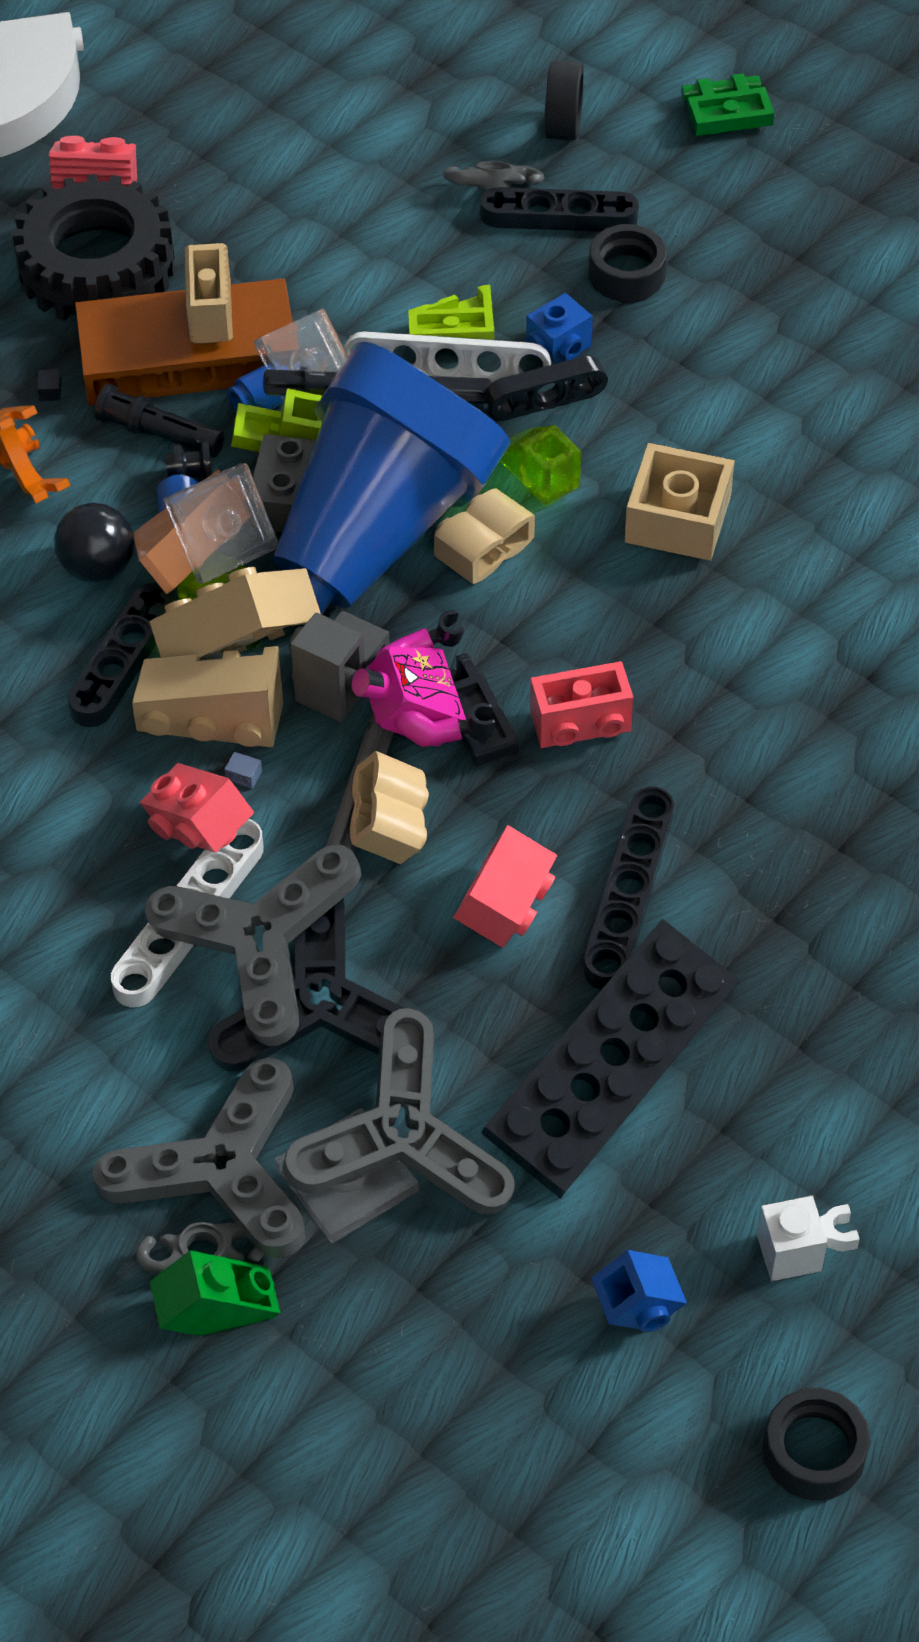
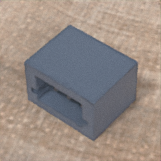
M237 752L233 753L225 767L226 778H229L232 783L253 789L262 773L261 760Z

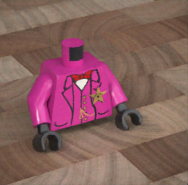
M454 610L445 611L441 614L437 628L429 632L426 628L399 638L380 649L376 654L375 660L366 669H359L354 674L352 680L354 694L359 697L369 698L376 722L381 728L404 735L421 747L432 745L439 747L442 743L461 740L462 734L467 733L477 741H485L492 736L496 721L490 720L493 713V707L490 704L478 703L472 706L469 719L465 718L443 650L434 648L433 644L438 642L443 646L454 647L461 641L465 626L456 630L447 628L457 622L459 613Z

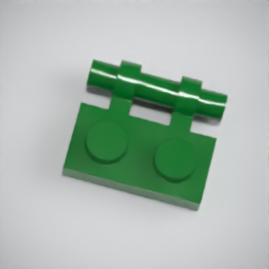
M743 73L732 74L730 79L711 82L709 78L696 79L695 84L681 86V97L683 101H688L687 111L696 136L753 129L774 124L775 113L765 87H761L759 75L745 77Z

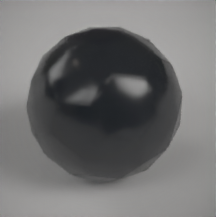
M87 503L74 507L63 516L54 535V547L59 562L70 575L82 581L101 582L114 578L125 569L133 554L134 538L130 524L118 510L103 503Z

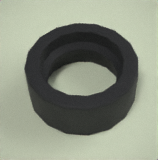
M552 61L550 63L545 99L544 130L546 138L570 140L578 138L584 87V66L581 62Z
M620 224L606 228L597 234L590 244L588 278L595 290L603 296L616 301L635 302L649 298L658 292L665 282L667 247L659 235L651 229L639 225ZM619 255H634L645 259L650 265L636 271H621L610 267L605 261Z
M822 1387L801 1388L784 1396L770 1413L763 1440L765 1465L774 1481L790 1494L808 1500L833 1499L849 1491L862 1476L871 1443L868 1423L858 1406L843 1394ZM818 1417L831 1421L843 1430L848 1438L849 1450L847 1457L840 1466L832 1470L814 1471L802 1467L792 1460L785 1451L784 1436L786 1429L792 1422L801 1418Z

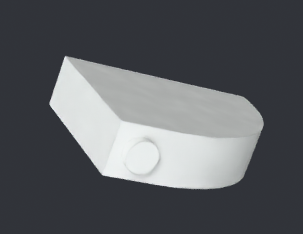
M70 12L0 22V157L22 150L46 136L65 118L76 100L80 84L77 52L84 51L81 28H73Z

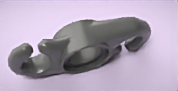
M483 161L477 163L476 167H465L463 170L452 166L444 169L443 172L444 178L452 183L476 186L487 190L498 187L511 188V184H522L525 181H529L532 185L544 181V174L535 168L511 165L499 161Z
M198 1222L186 1227L179 1235L165 1234L160 1237V1244L171 1252V1256L168 1259L156 1261L150 1258L149 1252L156 1244L153 1236H147L138 1244L136 1258L143 1271L157 1276L188 1252L187 1248L191 1243L205 1240L216 1247L215 1256L244 1262V1254L234 1249L233 1242L240 1238L248 1237L235 1222L222 1224ZM254 1246V1249L248 1255V1259L252 1263H257L264 1254Z

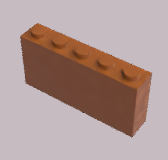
M285 278L231 284L233 338L225 342L193 343L190 341L186 310V290L75 302L88 405L96 404L101 390L108 383L117 386L119 392L135 398L141 395L153 398L228 389L234 386L236 379L270 362H274L279 367L284 366L287 370H299L297 345Z

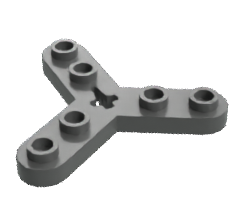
M330 845L317 851L254 904L179 886H166L158 889L149 897L145 906V915L156 934L164 938L236 955L245 1020L248 1028L259 1043L267 1046H278L289 1041L299 1027V1013L288 943L358 885L361 877V868L352 850L342 845ZM264 925L267 931L263 933V951L260 952L252 935L256 932L255 927Z
M411 1008L392 1012L383 1026L380 1036L376 1108L299 1138L287 1150L282 1167L284 1177L292 1187L302 1192L312 1193L399 1160L469 1209L486 1215L498 1213L507 1206L515 1189L512 1173L503 1163L430 1114L434 1043L433 1025L427 1016ZM401 1107L405 1109L404 1119L406 1120V1127L414 1129L409 1131L406 1138L398 1137L397 1129L389 1127L394 1126Z
M273 1058L260 1059L250 1064L244 1070L205 1138L107 1152L98 1159L92 1172L98 1194L103 1200L110 1203L124 1204L210 1192L262 1254L272 1258H285L296 1253L306 1239L303 1217L297 1207L256 1160L292 1098L294 1086L289 1067L286 1063ZM227 1156L226 1168L216 1169L218 1157Z

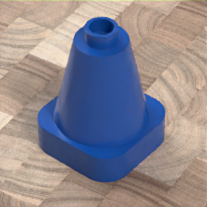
M359 342L314 408L322 424L273 556L274 563L281 571L307 569L321 615L325 613L330 603L342 608H349L451 506L462 507L477 495L510 446V439L505 431L483 412L398 355L368 342Z

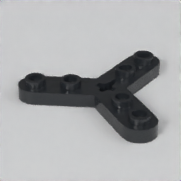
M344 898L295 938V980L293 981L299 1013V1027L295 1035L289 1041L278 1046H267L259 1043L248 1028L243 1008L221 1020L212 1028L208 1039L209 1051L212 1060L218 1067L227 1071H240L246 1069L253 1062L270 1056L319 1027H323L379 1055L380 1036L386 1019L392 1012L405 1008L346 979ZM323 987L329 988V997L335 1003L322 1000L318 1005L312 1004L311 990L320 992ZM337 1004L342 1006L341 1010L337 1009Z

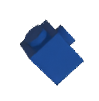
M564 293L526 316L525 342L539 344L544 347L550 355L551 365L575 359L581 352L592 346L593 316L568 294Z
M627 1250L591 1277L610 1325L640 1329L643 1332L655 1331L667 1325L670 1321V1316L687 1304L668 1257Z

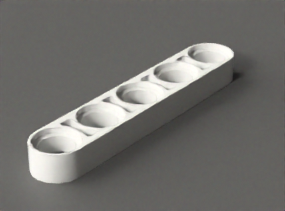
M357 332L351 335L346 341L342 352L343 362H345L351 354V347L359 342L372 343L391 352L396 347L405 345L412 348L416 354V361L412 365L428 376L488 378L491 380V383L503 377L522 373L519 361L527 354H534L540 357L544 367L551 365L548 351L535 343L379 332ZM443 348L452 349L457 354L459 362L452 369L441 368L435 361L436 352ZM485 351L496 353L501 360V366L494 372L483 371L477 364L479 354Z
M248 819L237 831L236 836L248 835L255 840L249 848L238 850L228 844L220 848L217 853L204 850L177 886L230 898L262 856L263 837L260 826L253 820ZM211 869H222L229 874L227 879L219 884H210L202 879L203 875ZM148 922L111 972V984L116 1000L128 1007H141L148 1004L194 945L170 939L175 943L174 948L170 952L160 955L154 954L148 950L149 945L154 940L164 937L156 934ZM131 974H140L148 979L145 986L135 991L126 990L120 984L126 976Z

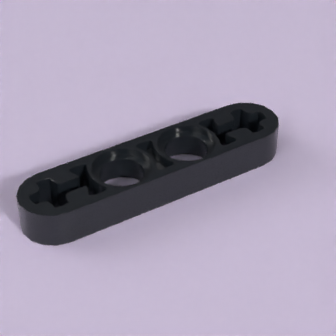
M498 187L485 191L480 199L481 220L486 225L495 228L602 232L606 228L620 224L637 225L639 203L636 197L630 193L620 191ZM540 205L547 207L549 210L537 213L529 210V208ZM584 207L589 209V212L575 214L570 209Z
M147 583L140 586L133 593L69 692V708L75 723L84 727H96L105 723L110 718L140 671L144 659L148 658L156 645L149 621L166 613L165 606L173 602L172 592L166 594L158 583ZM146 606L151 607L148 613H146ZM135 631L144 635V638L135 644H127L121 641V637L128 632ZM110 664L120 665L124 668L119 675L114 677H106L99 673L104 666ZM96 695L98 704L92 703Z

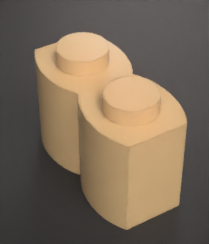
M497 488L491 489L482 495L475 496L467 505L465 512L458 513L451 518H446L438 525L434 533V556L472 584L478 583L492 574L503 560L514 557L532 541L535 532V515Z
M378 751L373 752L357 766L352 786V797L355 807L350 824V838L354 846L398 864H402L411 856L420 852L427 839V829L425 828L422 810L429 796L423 770Z

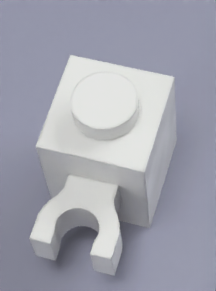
M813 1196L761 1206L757 1237L770 1280L776 1281L822 1271L826 1248L837 1251L857 1249L859 1244L857 1230L841 1233L834 1228L837 1224L849 1223L851 1215L849 1205L833 1207L821 1217H819Z

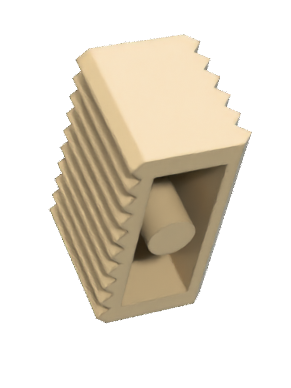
M223 243L188 245L185 248V281L190 341L193 343L230 341L233 338L227 246Z

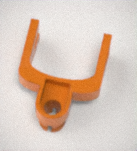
M35 406L3 408L0 410V465L5 469L12 470L24 493L29 495L37 504L48 498L47 492H60L71 486L68 478H41L27 456V453L40 448L38 439L31 440L30 437L36 434L28 424H24L16 429L14 420H26L37 414Z

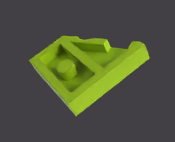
M490 285L477 287V296L460 302L456 295L440 299L437 303L425 304L408 310L409 335L494 340Z

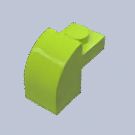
M287 389L281 412L238 403L231 447L259 452L264 434L316 440L322 422L317 417L314 408L322 396Z

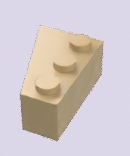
M255 567L240 569L229 574L230 582L224 585L223 583H215L198 589L196 591L198 598L191 600L187 598L166 605L165 614L149 621L161 658L197 654L200 661L222 659L224 651L238 650L240 653L247 650V645L268 636L269 640L285 636L283 631L285 627L305 625L315 612L321 614L307 569L257 573Z
M278 646L265 647L263 655L240 657L238 650L224 651L222 659L200 661L197 654L144 659L132 702L136 730L156 736L173 735L190 737L199 741L215 740L239 743L248 747H273L283 708Z

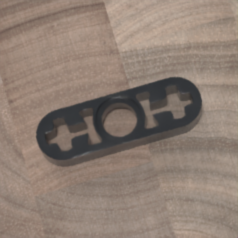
M584 356L500 378L487 387L484 399L494 418L509 420L592 398L605 389L608 377L596 357ZM555 383L548 391L537 393L543 386Z

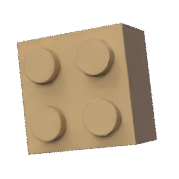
M648 443L627 504L625 543L711 561L731 498L735 460Z

